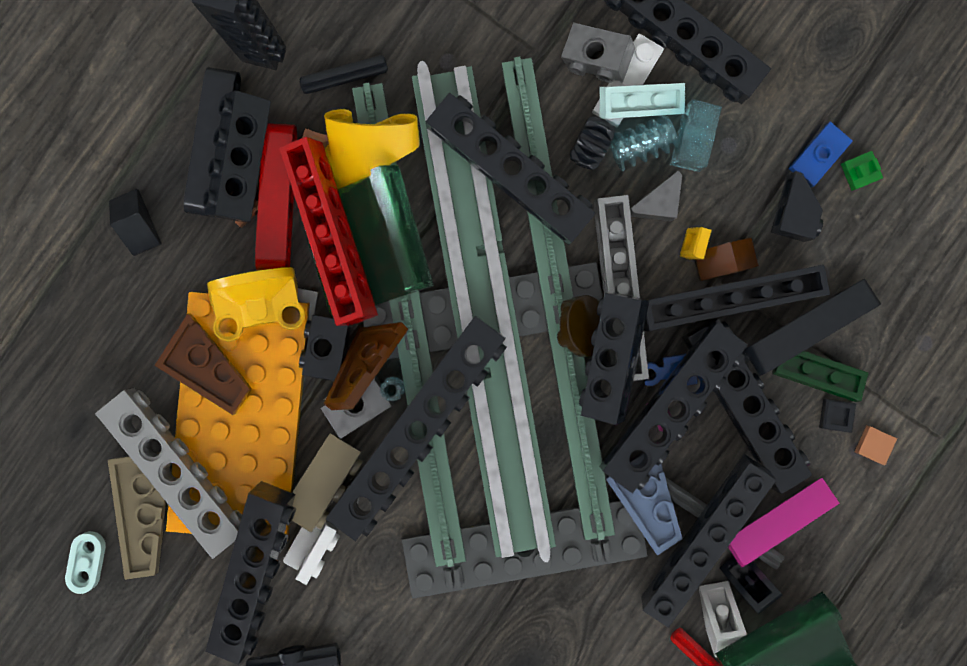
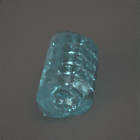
M666 115L659 116L658 121L654 119L648 120L646 126L642 123L636 125L635 131L632 128L625 129L624 136L620 132H616L611 142V151L617 166L621 171H624L626 160H628L632 167H635L637 156L645 163L647 162L648 152L656 159L659 158L658 148H662L665 154L670 153V144L679 148L678 138L671 120Z

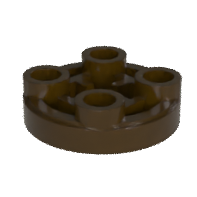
M582 295L565 300L561 304L560 331L557 334L558 343L562 347H567L573 354L579 357H590L593 355L594 346L591 345V339L594 330L598 328L600 316L597 314L599 301L596 298Z

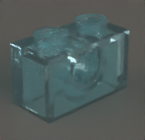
M693 99L685 106V114L682 115L670 165L697 172L708 166L722 106Z

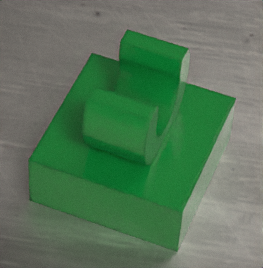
M873 151L841 163L851 191L883 179L880 164L877 158H875Z

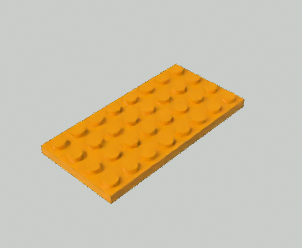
M189 292L187 314L193 315L252 389L237 413L232 415L180 382L175 439L179 438L186 444L189 449L187 454L194 462H199L208 473L207 478L214 487L218 486L224 491L227 496L226 502L233 511L238 510L243 514L248 493L261 481L288 492H293L304 380L302 375L303 368H299V359L302 350L307 348V338H304V330L309 319L310 303L298 302L305 311V319L297 329L287 330L278 322L243 328L242 335L237 340L226 342L219 339L214 333L213 324L216 316L210 303L209 294ZM288 307L282 312V319L287 324H295L299 321L300 314L297 309ZM233 319L224 320L220 324L221 333L224 336L234 335L237 331L236 321ZM172 463L171 474L179 478L181 469L177 464ZM191 487L189 490L191 499L199 502L201 498L200 492L196 488ZM168 505L166 531L192 534ZM210 511L208 514L209 521L214 525H219L220 517L217 513ZM287 525L285 530V534H288V537L290 525Z

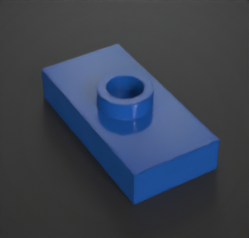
M829 122L788 169L792 173L795 171L803 173L810 188L814 187L853 140L832 122Z

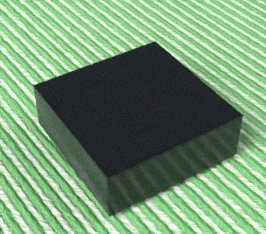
M823 399L819 428L852 433L856 403Z

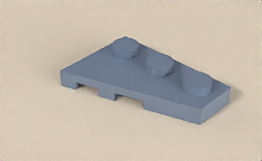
M644 452L632 459L630 464H640L644 459ZM655 464L648 473L650 479L641 490L636 489L633 494L608 475L605 477L607 482L657 555L683 539L662 465L658 466Z

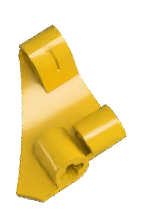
M346 109L332 110L324 115L328 138L325 152L340 197L379 171L415 151L420 145L418 118L414 114H397L376 124L353 123L352 112Z

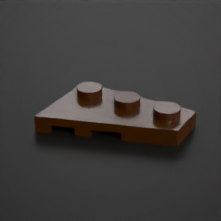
M192 314L186 315L154 365L232 415L237 413L252 389Z
M402 322L359 328L324 405L330 410L353 409L406 334L408 328Z

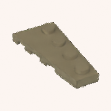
M129 456L111 458L108 460L124 578L127 580L154 576L159 573L166 501Z

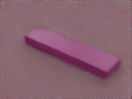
M820 478L742 528L728 548L739 565L744 567L840 503L823 478Z

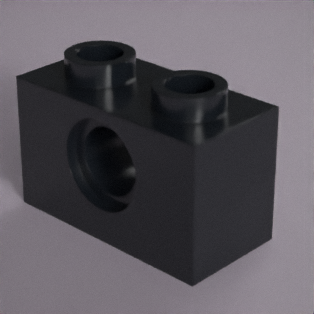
M312 315L311 321L307 320L304 330V338H308L307 348L302 350L299 359V368H303V376L335 380L347 355L352 325L336 326L334 318ZM322 339H327L332 345V350L327 356L321 355L317 349L318 343Z

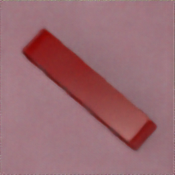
M267 123L259 177L255 266L257 270L290 267L294 193L279 148L297 141L296 125Z

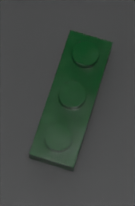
M806 351L801 352L772 371V374L854 402L862 401L868 372Z

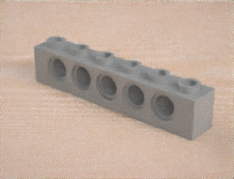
M629 196L598 198L593 203L596 213L595 224L603 295L614 292L640 298ZM617 318L613 322V330L616 334L621 335L624 330V324ZM644 330L633 381L649 379ZM610 349L611 364L615 365L618 357L616 352Z
M135 388L123 390L95 413L96 416L204 550L214 559L235 542L242 514L238 510L233 511L226 502L227 496L224 491L218 486L214 487L207 478L208 473L199 462H194L187 454L189 452L188 447L181 439H175L168 430L170 426L165 418L160 414L156 415L149 406L151 403L148 397L142 391ZM134 415L140 417L142 421L140 430H136L132 425ZM153 439L158 440L161 444L160 454H156L151 448ZM172 463L177 464L181 469L179 478L174 477L170 472ZM191 487L196 488L200 492L201 498L199 502L191 499L189 495ZM210 511L217 513L220 517L219 525H214L209 521L208 514Z

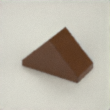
M752 238L707 248L704 259H695L700 281L759 266Z

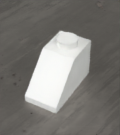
M724 581L699 586L705 627L714 656L732 655L718 654L717 652L746 636L747 633L729 582Z

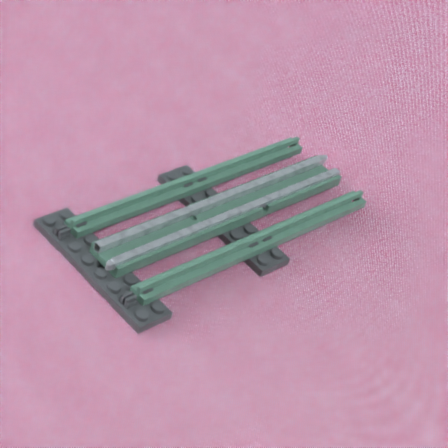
M515 57L514 61L502 62L501 64L514 139L521 145L519 150L528 158L530 155L538 158L545 165L543 170L552 177L532 58L521 59L520 57ZM420 61L417 68L418 74L417 76H412L449 288L423 293L417 291L375 305L378 316L364 320V327L402 322L408 328V331L388 358L400 359L408 406L433 373L430 352L452 348L474 316L479 317L506 337L503 344L507 348L497 362L490 359L484 368L489 373L477 387L472 384L467 391V395L470 397L468 401L490 522L460 527L444 433L441 437L435 434L429 442V445L433 448L423 462L417 459L430 533L402 537L412 599L648 557L645 537L620 499L609 501L605 475L599 467L602 463L595 419L581 416L582 407L579 405V399L582 390L586 388L588 377L585 375L584 357H579L573 354L567 347L560 346L557 340V334L560 331L561 304L563 301L582 295L592 296L598 301L603 298L597 263L568 267L564 241L527 211L537 273L514 277L508 276L492 182L427 129L425 122L449 92L455 97L461 95L467 99L473 106L471 110L481 118L472 66L454 67L452 72L430 75L426 63ZM514 70H516L518 85H516ZM363 83V87L352 88L358 123L376 124L389 118L382 83L374 85ZM372 94L374 96L376 110H374ZM466 121L459 122L455 127V130L462 135L469 134L473 129L472 125ZM484 141L480 144L479 149L483 154L487 155ZM397 162L368 178L377 230L397 171ZM533 180L527 185L529 192L534 195L544 193V185L538 180ZM557 200L552 202V209L559 215ZM547 331L578 501L577 507L555 511L549 510L519 336ZM471 345L467 349L466 356L469 361L478 363L483 359L484 353L481 347ZM433 396L430 400V407L433 411L440 413L438 396ZM416 421L412 424V432L417 437H424L427 435V427L423 422Z

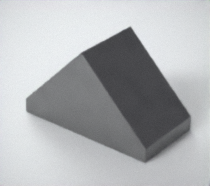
M677 171L630 208L631 217L663 221L675 220L678 216L682 174Z

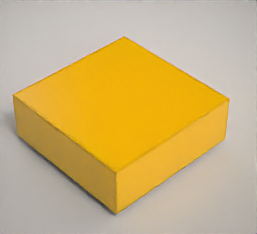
M704 227L688 228L680 257L704 259L712 230Z

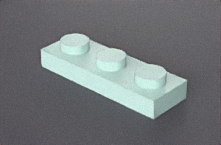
M685 83L600 87V118L602 119L685 114Z

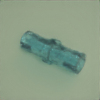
M398 377L386 378L385 382L381 384L380 393L386 400L396 401L401 398V394L404 395L405 385ZM390 384L396 385V393H390Z

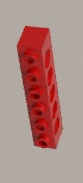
M304 137L280 147L283 162L336 326L353 325L378 316L323 142Z

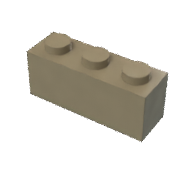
M331 433L328 435L292 492L296 494L292 505L296 508L293 522L309 532H313L316 527L320 530L327 521L326 517L329 515L326 510L332 500L337 503L347 488L342 485L348 474L354 477L363 463L359 459L360 451Z

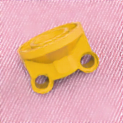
M292 267L248 272L216 279L207 283L210 303L216 316L213 330L219 339L226 342L237 340L242 335L243 328L278 322L283 328L294 330L299 328L305 319V311L298 303V286L295 271ZM288 307L297 309L300 314V319L295 324H287L282 319V312ZM226 319H233L237 323V331L232 336H224L220 331V324Z

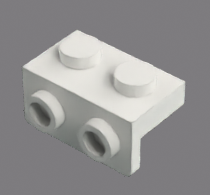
M326 521L321 530L316 527L313 532H309L301 527L284 557L283 562L298 570L296 580L307 585L311 576L314 578L318 577L325 563L321 558L326 550L330 552L333 550L340 537L336 533L337 527L329 521Z

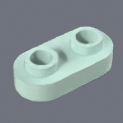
M85 532L77 536L71 544L65 582L67 587L74 593H86L93 589L100 580L106 544L103 537L97 532ZM88 542L94 544V551L88 549ZM82 571L87 572L88 580L82 578Z

